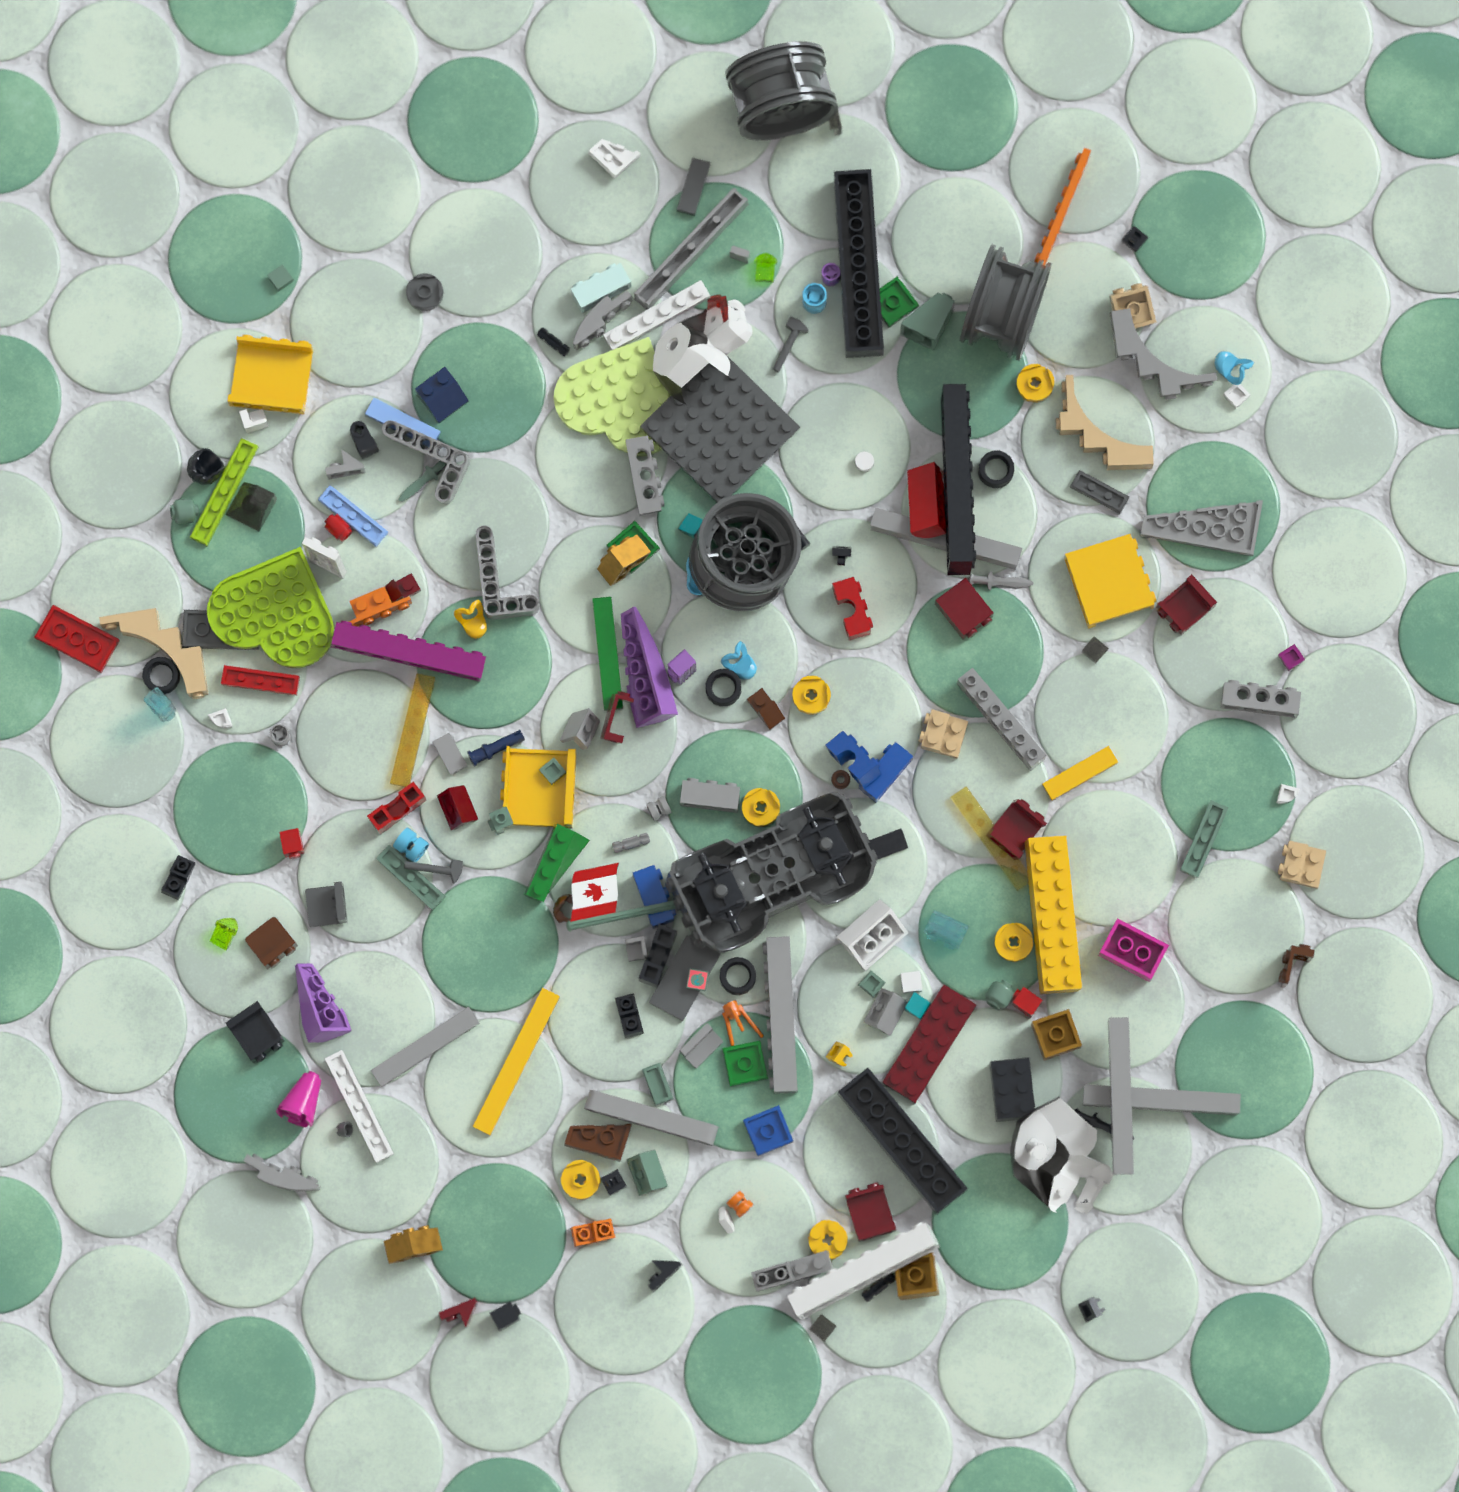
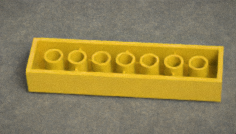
M1067 836L1028 838L1024 843L1039 993L1078 992L1082 989Z

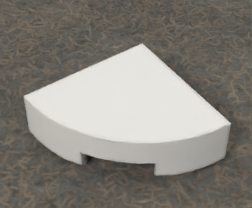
M226 708L208 715L210 720L218 727H233Z
M1281 784L1276 803L1285 804L1291 802L1298 795L1300 789Z
M726 1206L720 1207V1224L728 1234L735 1232L729 1211Z

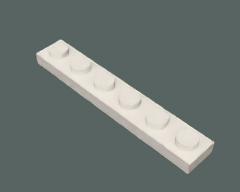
M700 280L603 334V337L611 350L623 347L711 298L710 294Z
M343 1050L325 1058L375 1162L378 1163L394 1155Z

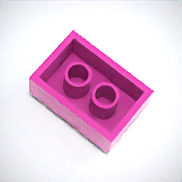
M1117 918L1098 956L1150 982L1169 945Z

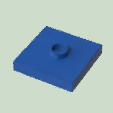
M779 1105L743 1119L757 1156L794 1142Z

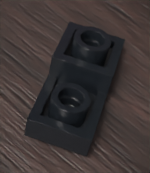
M178 855L161 889V893L179 900L196 863Z
M634 993L615 998L625 1038L644 1034Z

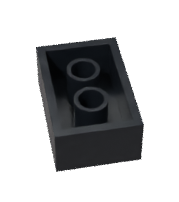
M1029 1057L990 1061L996 1122L1019 1120L1035 1109Z

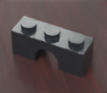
M658 925L649 955L640 972L639 982L658 987L677 937V930Z

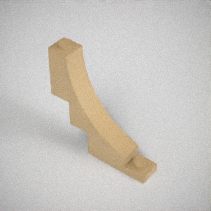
M156 608L99 617L100 625L103 629L114 630L117 629V626H120V632L123 636L144 640L166 653L179 668L189 697L200 699L208 694L201 647L183 649L181 633L178 627L161 630L159 613Z

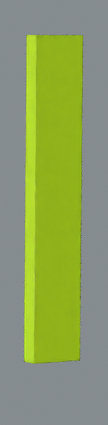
M243 438L240 439L190 539L208 547L259 448L258 445Z

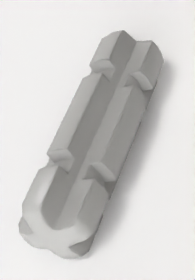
M643 833L639 837L636 835L623 839L622 842H613L612 846L614 852L618 853L623 849L628 850L638 847L640 844H648L650 839L648 833Z

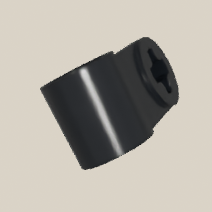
M362 421L352 423L350 426L351 437L360 457L365 459L379 452L378 446L365 423ZM356 429L362 430V434H358Z

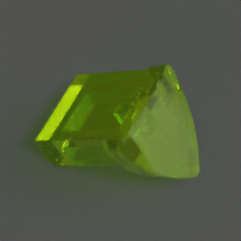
M762 253L754 259L756 264L755 282L774 283L777 259L769 253Z
M235 918L217 920L210 942L227 950L238 930Z

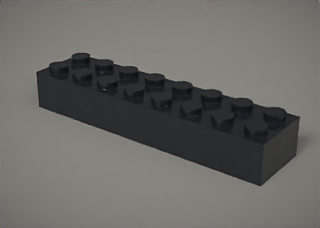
M868 1067L838 1091L837 1095L936 1215L967 1191L966 1185Z

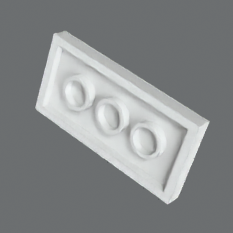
M305 537L302 546L309 561L344 578L346 569L338 554L339 551L331 546H328V548L322 546L321 542L313 537L311 539Z

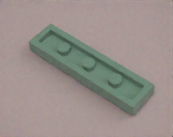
M1210 800L1180 871L1196 878L1199 877L1228 807Z
M388 845L376 858L432 911L446 897L419 871L404 869V862L407 860L392 846Z

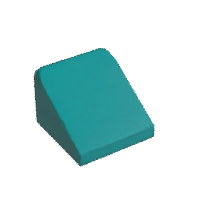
M688 513L678 529L694 539L703 519Z
M914 992L904 1010L921 1020L931 1003Z

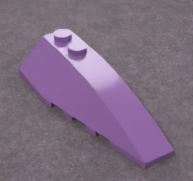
M632 607L621 613L622 637L626 641V646L623 650L624 656H627L628 666L625 668V675H628L629 685L626 686L627 693L631 694L630 698L634 699V702L630 703L636 728L666 721L678 715L669 678L657 646L636 607Z

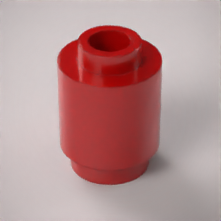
M331 514L325 520L326 525L324 528L337 540L340 539L343 542L353 532L350 529L351 526L338 514L335 516Z

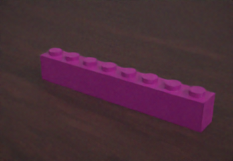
M348 621L336 622L331 648L478 682L481 681L486 656H482L483 653L472 651L469 653L465 652L461 647L454 646L452 649L445 647V644L434 642V644L426 643L427 640L422 638L413 640L408 639V636L404 634L391 635L389 631L383 629L374 631L370 630L371 627L365 625L356 627L352 626V623Z

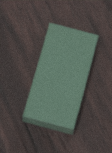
M660 1063L642 1069L655 1106L674 1100Z

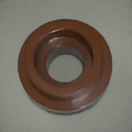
M844 770L834 772L831 777L832 785L837 789H845L850 784V775ZM843 777L845 781L839 783L837 779Z

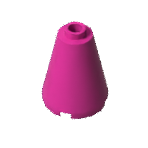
M312 1071L303 1073L277 1107L276 1113L281 1118L285 1115L288 1117L287 1121L304 1128H307L308 1125L312 1127L321 1086L319 1075Z

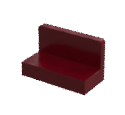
M464 785L448 788L437 795L450 830H456L466 823L478 820Z

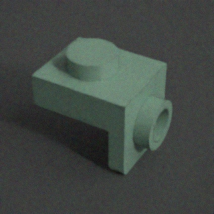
M507 807L489 813L490 820H488L491 831L496 830L497 835L503 833L504 828L513 825V820Z

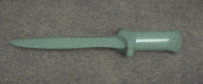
M439 461L432 468L425 466V473L406 488L399 497V501L402 502L413 496L428 481L434 478L437 481V473L447 464Z

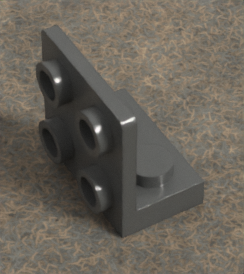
M342 881L334 882V886L305 890L309 927L347 923L345 893Z

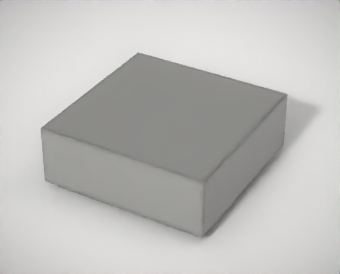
M732 246L730 258L748 263L750 252Z

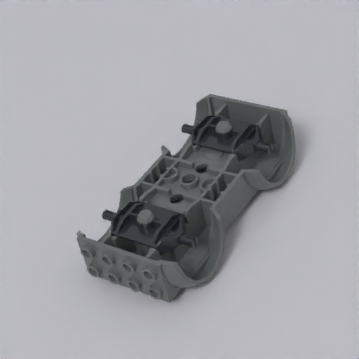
M836 792L827 793L779 814L776 826L736 844L729 839L716 842L674 861L666 878L665 887L668 893H672L675 898L673 900L674 906L683 915L681 920L684 927L689 928L691 932L690 939L693 945H697L698 949L707 946L717 952L731 951L755 939L766 928L768 918L810 899L822 905L835 904L863 889L872 878L878 857L875 851L871 850L868 845L870 842L865 832L862 833L859 827L861 822L858 816H854L851 810L853 806L850 799H846L844 794L841 795ZM787 857L793 858L795 861L794 867L787 868L784 865V860ZM769 865H774L777 868L778 872L775 875L767 872ZM752 873H757L760 876V881L756 884L749 881V875Z

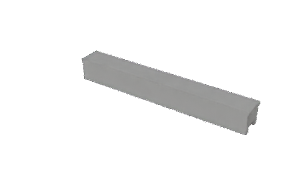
M733 188L634 293V299L646 310L652 308L749 205L748 199L737 192L736 188Z
M875 508L870 525L872 531L946 551V534L934 538L916 537L910 531V517ZM975 535L974 550H976V559L1016 570L1022 552L1021 547Z
M1111 1017L1108 1020L1112 1172L1113 1175L1134 1174L1129 1017Z
M1084 1084L1083 1106L1110 1108V1086ZM1131 1087L1132 1109L1221 1115L1240 1114L1241 1094Z

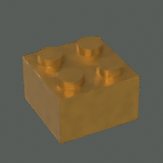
M1069 1009L1034 1020L1031 1023L1044 1061L1080 1049L1082 1046Z
M933 1252L895 1271L900 1300L939 1295Z

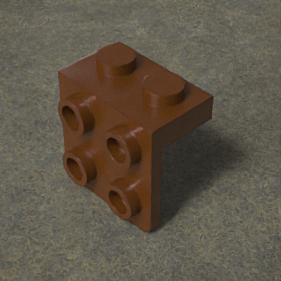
M276 917L270 918L245 938L246 943L266 969L277 966L280 963V959L291 955L298 946Z
M1299 944V947L1292 945L1288 950L1286 949L1282 958V963L1285 966L1280 971L1278 982L1281 983V988H1285L1289 983L1293 959L1310 962L1314 958L1315 950L1310 949L1311 946Z

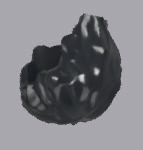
M201 448L188 459L187 473L193 482L201 485L213 484L225 469L221 459L208 448Z

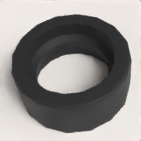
M1000 450L990 451L980 460L978 467L979 477L988 487L1002 488L1012 480L1014 462L1005 452ZM992 459L1004 461L1008 470L1006 476L1000 480L989 478L985 472L986 464Z
M166 657L153 658L143 668V681L148 689L156 694L164 695L171 693L179 684V669L172 660ZM166 665L171 669L172 679L169 684L161 687L151 682L150 673L154 667Z
M718 669L713 671L705 683L708 699L715 705L729 706L734 704L740 697L741 681L739 676L732 670ZM719 677H728L735 685L734 693L728 698H719L713 693L712 685Z
M743 957L728 959L720 969L722 987L733 995H742L749 992L756 982V971L752 963ZM734 965H742L749 972V980L742 987H734L727 981V972Z

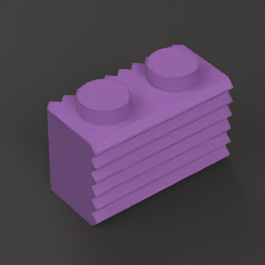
M685 649L667 664L668 677L674 683L682 684V682H685V679H688V677H691V674L697 671L696 661Z

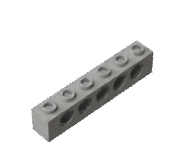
M973 668L958 679L957 685L1030 771L1045 760L1046 754Z

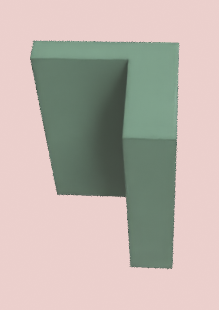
M656 1150L639 1153L627 1159L639 1196L668 1187Z

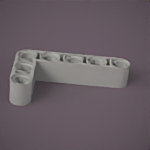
M392 420L386 421L382 425V432L385 436L447 464L435 490V497L443 504L451 503L469 466L470 459L468 455L461 450ZM395 425V433L388 434V427ZM407 433L413 434V439L410 442H406L404 439ZM425 440H429L430 447L423 450L422 443ZM441 448L447 449V455L444 457L439 456ZM463 455L465 459L463 464L457 465L456 458ZM451 473L457 474L454 482L448 481V476ZM443 490H448V498L444 500L441 499V492Z
M486 525L477 528L476 542L483 607L486 616L491 620L532 616L538 613L540 605L537 597L534 595L500 597L493 532ZM484 532L490 534L487 539H481L480 535ZM484 551L492 552L488 558H484L482 553ZM487 569H492L494 571V573L491 576L484 575V572ZM490 587L496 589L492 595L486 593V590ZM530 601L536 603L532 609L526 607V604ZM513 603L517 605V608L514 611H509L507 606ZM490 606L498 607L495 613L488 612Z

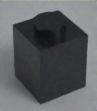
M511 1302L490 1312L499 1331L520 1321L519 1315L522 1314L517 1304L512 1305Z

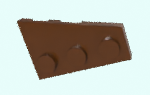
M632 1124L570 1126L564 1146L621 1162Z

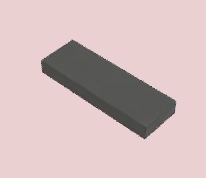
M692 158L677 207L678 212L696 215L710 168V162Z
M1079 470L1070 488L1118 514H1121L1129 499V496L1081 470Z

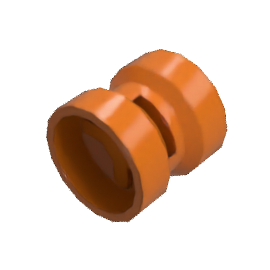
M741 1190L726 1203L730 1208H734L739 1218L754 1205L750 1200H746Z

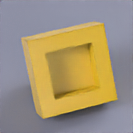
M836 1041L826 1055V1058L833 1063L845 1067L847 1064L843 1062L844 1057L852 1058L853 1055L850 1052V1048Z

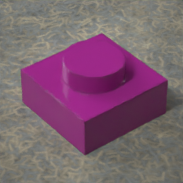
M1295 644L1278 654V657L1288 671L1305 661V658Z

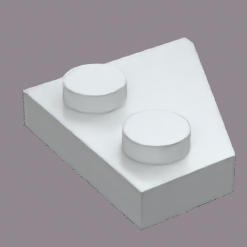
M602 139L589 150L588 154L615 179L636 161L641 153L626 150L624 146L614 145Z

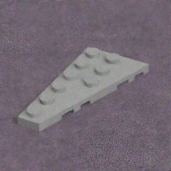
M1263 500L1229 506L1200 508L1191 511L1185 510L1169 514L1147 515L1143 517L1140 536L1253 556Z

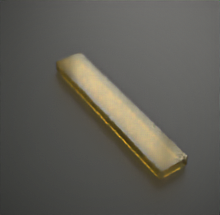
M416 674L390 781L391 785L406 787L411 783L435 677Z
M967 786L950 798L1014 888L1019 891L1029 883L1028 873L1019 859H1012L1004 850L985 836L994 824Z

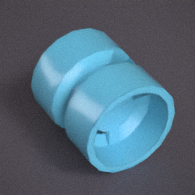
M819 283L808 284L803 290L802 304L807 312L817 314L826 307L827 292Z
M407 827L398 836L393 847L400 853L405 852L406 857L412 862H417L428 849L429 843L422 837L417 838V834Z

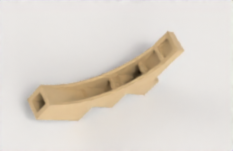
M1066 375L1065 381L1061 383L1062 393L1065 392V399L1062 400V409L1066 412H1060L1059 418H1056V429H1059L1060 435H1080L1079 446L1083 447V453L1106 452L1103 453V465L1106 464L1107 470L1152 469L1154 465L1153 446L1128 444L1110 437L1097 428L1082 411L1076 399L1073 375Z

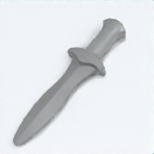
M992 571L989 572L988 577L971 574L968 578L971 585L987 584L989 590H991L992 586L996 585L1010 587L1033 585L1031 580L1019 577H997L992 575Z

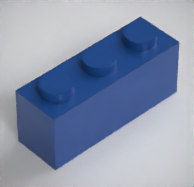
M897 742L893 745L889 744L883 751L885 755L880 760L876 759L880 764L878 769L882 775L865 789L859 785L858 789L875 803L878 802L913 760V755Z
M655 865L633 872V877L644 906L668 902L667 898L670 895L666 887H662L660 880H663L660 869H656ZM675 909L648 914V918L654 929L659 924L665 925L673 922L674 916L677 914Z

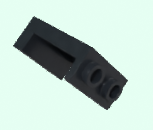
M258 1001L225 1023L252 1063L263 1061L267 1058V1053L272 1050L273 1052L283 1047L282 1043L285 1042Z

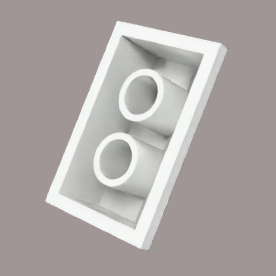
M879 899L840 933L837 938L847 952L866 971L904 938L908 931L893 910Z

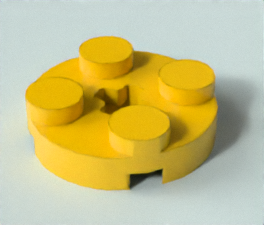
M1030 364L1025 366L1019 373L1016 386L1019 394L1025 401L1041 402L1052 394L1055 381L1052 372L1048 368L1046 369L1040 364ZM1032 379L1041 382L1038 384V387L1031 386Z
M806 676L800 679L794 686L792 698L800 712L813 715L827 708L831 692L827 683L821 680V678ZM810 690H813V693L817 694V697H814V700H810L809 697H806V694H809Z
M755 788L745 795L742 802V813L750 824L755 827H765L777 819L780 813V802L774 792ZM758 803L766 805L764 812L756 810Z
M1008 923L997 931L994 946L997 953L1003 959L1018 962L1030 954L1033 948L1032 934L1021 923ZM1018 938L1017 943L1019 945L1011 947L1009 939Z
M576 1160L569 1163L563 1170L561 1185L571 1198L578 1200L587 1199L593 1196L599 1188V1172L590 1162ZM579 1174L582 1177H586L583 1185L575 1183Z
M823 1220L815 1224L810 1230L808 1238L809 1247L814 1254L828 1251L831 1260L843 1253L848 1241L847 1233L843 1226L831 1220ZM827 1234L829 1237L834 1238L831 1241V1245L822 1242Z

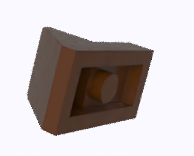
M763 688L747 698L748 703L769 730L785 720L775 701L770 699Z

